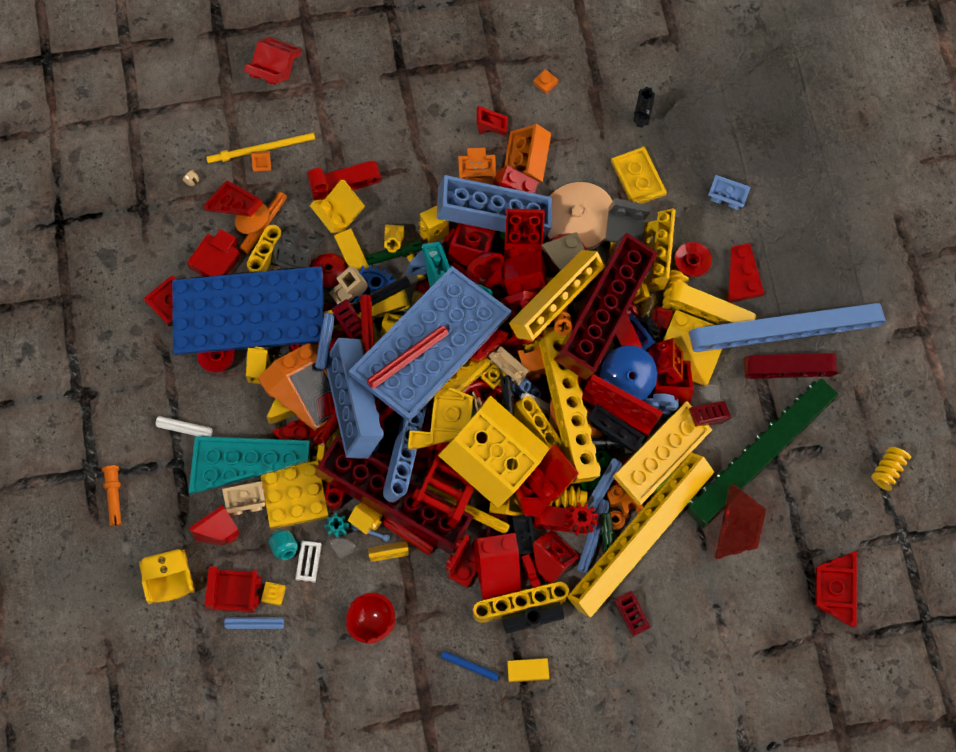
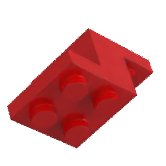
M271 37L257 41L253 60L251 63L245 64L244 72L249 73L250 77L256 79L263 78L266 80L265 82L276 85L289 79L294 59L301 56L302 49Z

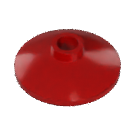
M688 242L681 245L676 251L675 264L684 275L699 277L709 271L712 265V255L703 244ZM694 260L696 264H691L689 261Z
M331 253L318 256L311 264V267L321 266L323 268V288L326 289L335 288L339 284L336 278L347 269L345 261L340 256ZM331 266L332 268L331 270H326L325 267Z
M235 350L197 353L200 366L212 373L224 371L232 364L235 358ZM217 355H221L220 358L215 359Z

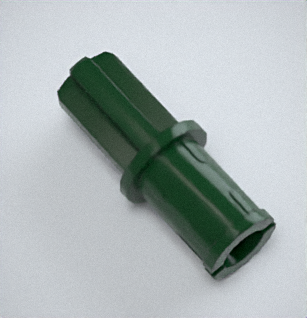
M609 512L599 515L602 531L600 535H602L604 553L614 543V533H616L613 531L612 517Z

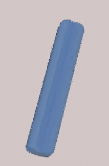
M333 313L324 314L315 364L316 368L321 370L326 369L335 320Z
M613 458L587 501L588 509L594 507L595 512L614 480L612 476L622 466L619 460Z
M226 617L224 627L226 629H283L284 618Z

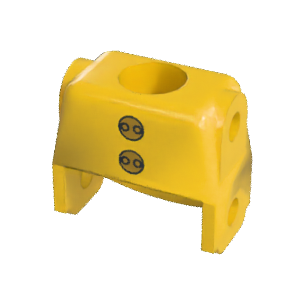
M175 549L144 557L139 561L142 585L148 604L171 601L190 593H195L185 550Z

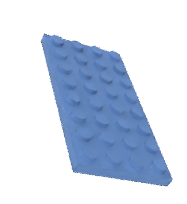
M451 266L349 370V375L410 422L511 316L512 311ZM443 325L447 328L448 335L379 386L372 389L367 384L369 377L439 326Z

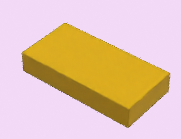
M548 658L507 661L509 682L549 680Z

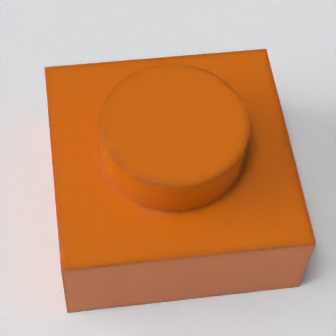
M546 69L533 80V84L545 95L559 82Z
M270 151L251 152L253 172L271 171Z

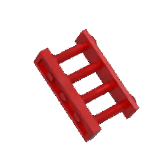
M522 291L498 301L512 311L511 321L517 315L519 307L521 306L523 309L538 292ZM511 328L512 338L505 340L500 346L507 350L522 344H534L535 340L542 338V334H539L533 341L516 337Z
M448 442L436 445L435 449L438 451L420 488L417 487L412 495L414 499L412 507L415 508L421 500L448 514L447 516L450 519L447 525L454 528L463 515L474 487L448 464L440 461L438 455L446 447ZM435 468L462 480V483L465 484L463 490H457L432 477ZM430 484L455 497V500H457L456 506L452 505L450 507L425 494L427 485Z

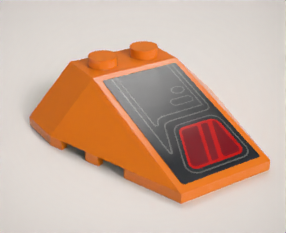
M307 343L275 360L257 380L270 397L277 399L282 403L283 407L290 409L296 414V417L317 431L330 418L335 406L327 370L317 369L315 366L319 343Z

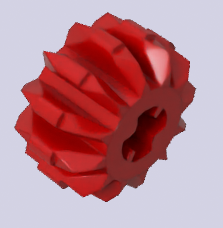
M577 502L576 507L571 505L569 507L570 512L565 513V516L568 518L565 520V524L570 525L569 531L576 530L575 535H578L579 531H581L582 535L586 536L587 531L592 533L594 531L593 527L598 525V522L595 520L598 518V514L593 513L594 507L587 508L588 503L581 507L580 502ZM580 516L581 518L583 516L585 521H578V517Z

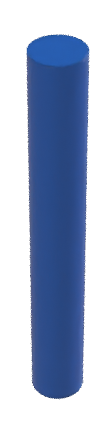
M443 651L441 655L442 659L493 681H497L499 677L498 673L447 651Z

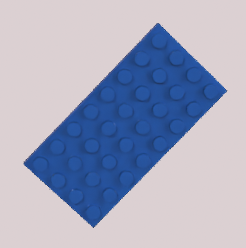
M321 266L172 280L173 354L175 355L320 342L324 319L323 268Z

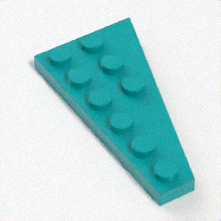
M195 436L189 494L193 495L307 463L310 461L311 442L303 440Z

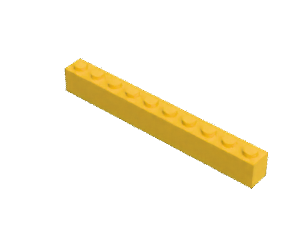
M692 452L687 456L571 591L567 598L578 612L590 618L597 612L604 601L709 480L714 471L703 456Z

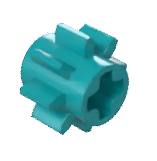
M335 513L334 517H327L329 524L324 525V528L326 530L330 529L328 531L329 537L333 534L339 539L340 535H347L345 528L349 527V523H344L345 516L340 518ZM335 523H339L338 529L334 528Z

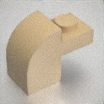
M350 266L336 278L339 284L329 293L337 304L345 299H348L350 302L356 296L360 297L367 289L368 284L355 267Z

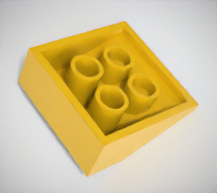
M676 310L663 341L671 338L676 341L683 351V361H690L693 383L707 388L722 349L694 352L689 331L699 327L714 326V324Z

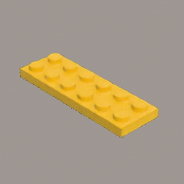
M688 401L684 402L612 476L638 506L660 486L712 431L709 425L695 427L689 412V408L692 406Z

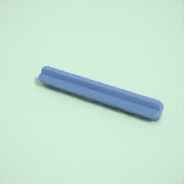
M602 499L595 511L598 514V518L595 519L598 525L593 527L594 531L592 533H588L577 568L581 573L586 574L589 572L601 533L599 515L607 513L610 502Z

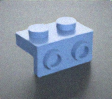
M715 175L708 196L711 197L710 201L719 204L724 201L729 203L728 207L738 210L739 207H744L751 187Z

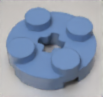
M653 394V398L648 399L646 397L642 400L662 411L661 417H669L671 412L679 408L678 398L674 400V396L669 394Z

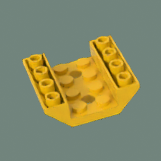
M674 208L659 211L657 220L644 224L643 244L658 253L649 269L651 273L644 279L649 292L665 289L669 280L676 211ZM610 242L609 256L616 243Z
M489 396L477 410V413L438 456L494 506L499 508L539 465L550 448L492 396ZM479 432H483L487 436V440L483 444L478 443L476 440V435ZM509 459H514L517 462L516 469L509 470L506 463Z

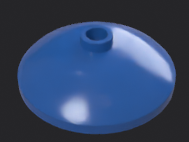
M626 345L615 348L606 355L600 367L599 377L636 398L644 400L650 395L656 385L657 368L648 352L636 346ZM630 372L634 373L633 379L629 378Z

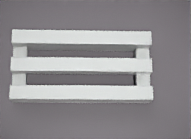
M301 541L296 581L303 580L304 582L311 581L316 583L321 543ZM305 546H309L305 574L302 576ZM313 547H316L312 577H310L309 571L311 565Z

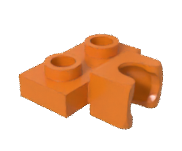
M610 486L606 492L610 507L620 506L625 519L629 518L628 513L630 509L636 510L637 514L643 509V504L638 506L621 486Z

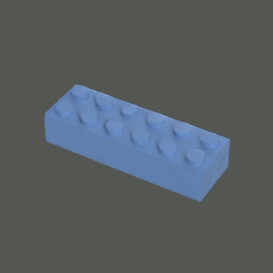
M444 175L438 186L437 219L505 232L506 208L545 210L543 240H545L552 228V197Z
M338 338L328 354L326 370L346 458L368 459L379 441L383 438V429L380 427L379 412L375 406V396L349 375V370L364 356V349L361 347L360 339Z

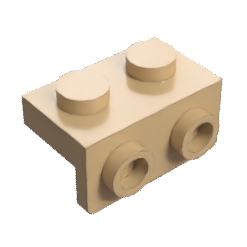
M262 481L222 488L226 511L231 513V516L242 514L243 510L248 509L251 512L260 511L266 505Z

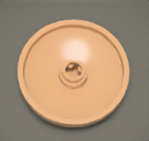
M574 182L558 188L549 196L552 197V228L547 235L549 240L559 234L577 232L581 242L588 251L597 248L606 241L608 210L613 202L606 191L591 183Z

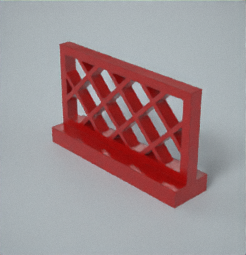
M594 374L582 392L583 403L592 408L598 404L646 437L663 413L659 409Z

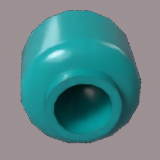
M275 531L269 540V547L277 559L288 560L296 554L298 545L290 531Z

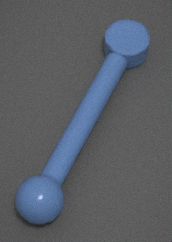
M351 525L353 531L359 530L354 525ZM374 531L368 533L382 538L385 542L390 540L388 534L383 535Z

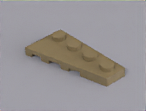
M577 232L541 245V248L550 256L551 261L560 271L581 250H585ZM597 276L578 294L581 299L588 296L597 280Z

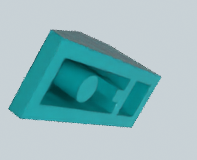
M440 242L422 244L430 288L450 268Z

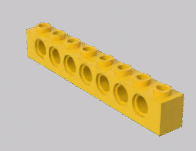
M548 327L540 333L542 338L538 339L564 454L579 473L571 484L593 481L600 476V465L595 456L596 447L592 443L591 427L587 422V409L583 405V393L578 384V375L566 367L562 370L558 366V362L553 360L558 352L554 345L560 348L566 335L557 334L554 327ZM563 382L568 385V388L563 386ZM567 400L572 403L573 407L567 404ZM571 419L576 421L577 426L572 424ZM576 438L581 441V445L576 442ZM580 457L585 459L586 464L581 462Z

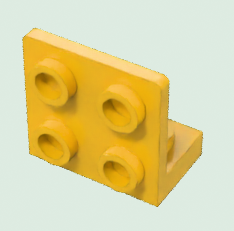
M340 180L325 200H314L309 205L331 233L345 231L365 207L345 180Z

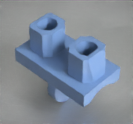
M526 377L519 386L512 381L513 393L518 398H521V394L526 392L538 398L541 396L542 392Z

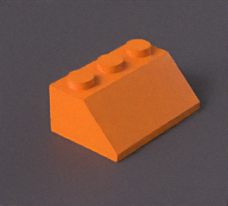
M538 124L510 131L504 167L508 165L538 181V183L543 182L551 133Z

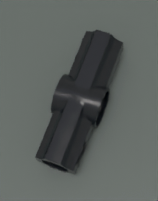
M645 87L639 91L633 120L637 127L643 128L649 124L655 98L652 88Z
M560 602L540 607H530L525 611L502 616L506 634L528 628L535 629L540 625L564 620V612ZM536 614L539 619L536 622H531L528 619V615Z

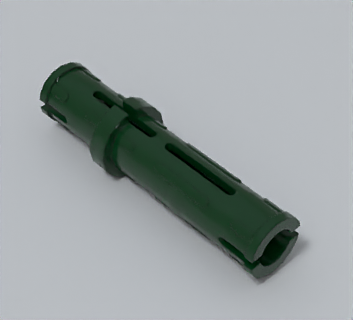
M418 239L406 244L401 243L400 249L394 253L385 249L366 254L368 265H373L403 256V258L407 257V254L422 250L421 242Z

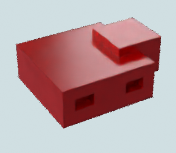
M222 229L218 231L215 237L207 233L187 261L188 268L203 277L228 275L241 257L240 252L235 249L238 244L236 237Z

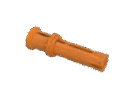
M567 306L554 319V329L560 335H567L572 330L571 315L568 313Z
M116 465L102 468L105 477L103 488L107 490L109 526H114V518H116V526L122 525L118 491L121 487V483L118 480L120 467Z

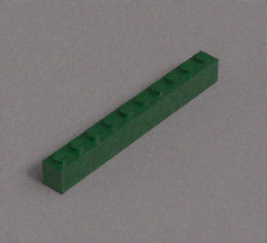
M822 378L817 383L813 381L806 388L808 391L804 395L801 393L793 401L795 404L791 408L787 406L781 412L782 417L778 421L774 419L767 426L769 429L765 433L760 432L754 439L756 442L752 446L748 444L741 451L743 455L739 459L735 457L728 464L729 468L725 472L721 470L716 475V481L712 485L708 483L701 490L703 494L699 498L695 496L688 503L687 513L699 525L705 528L835 400L838 393Z

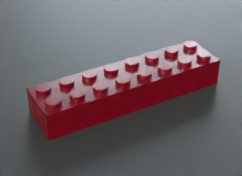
M625 233L617 241L605 263V267L600 272L576 316L571 332L566 335L553 360L585 380L596 372L658 254L656 251L628 233Z
M336 436L317 466L314 475L451 555L473 516L464 511L459 523L453 528L447 525L450 519L447 516L448 514L421 500L415 508L412 507L414 502L412 495L417 487L420 488L421 485L411 479L405 495L396 502L387 501L384 498L383 489L389 466L372 456H369L368 459L346 458L342 439ZM428 489L424 492L450 507L452 505L455 506Z

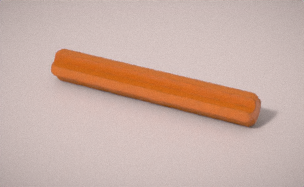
M281 191L277 193L268 206L270 217L267 224L260 231L249 234L240 246L242 252L248 254L265 228L286 201L287 195Z

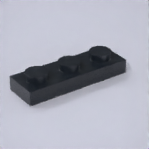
M598 404L593 407L587 417L588 424L633 454L645 438L643 434Z

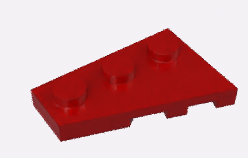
M226 180L202 207L205 211L251 217L262 206L263 202L255 195Z
M750 243L732 246L727 302L732 303L764 296V290Z

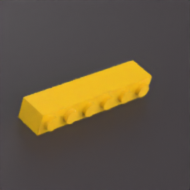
M581 250L509 322L517 338L533 341L602 271L605 265L597 251Z

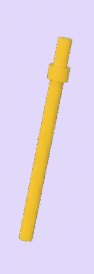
M313 132L233 151L224 150L220 151L219 154L206 156L208 164L218 161L226 162L230 161L231 158L249 155L251 152L267 151L315 140V135Z

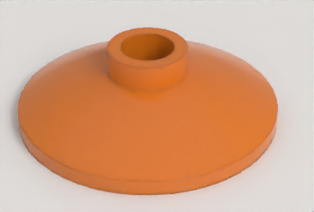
M262 204L251 217L236 215L235 227L243 234H253L260 231L269 220V209L266 205Z

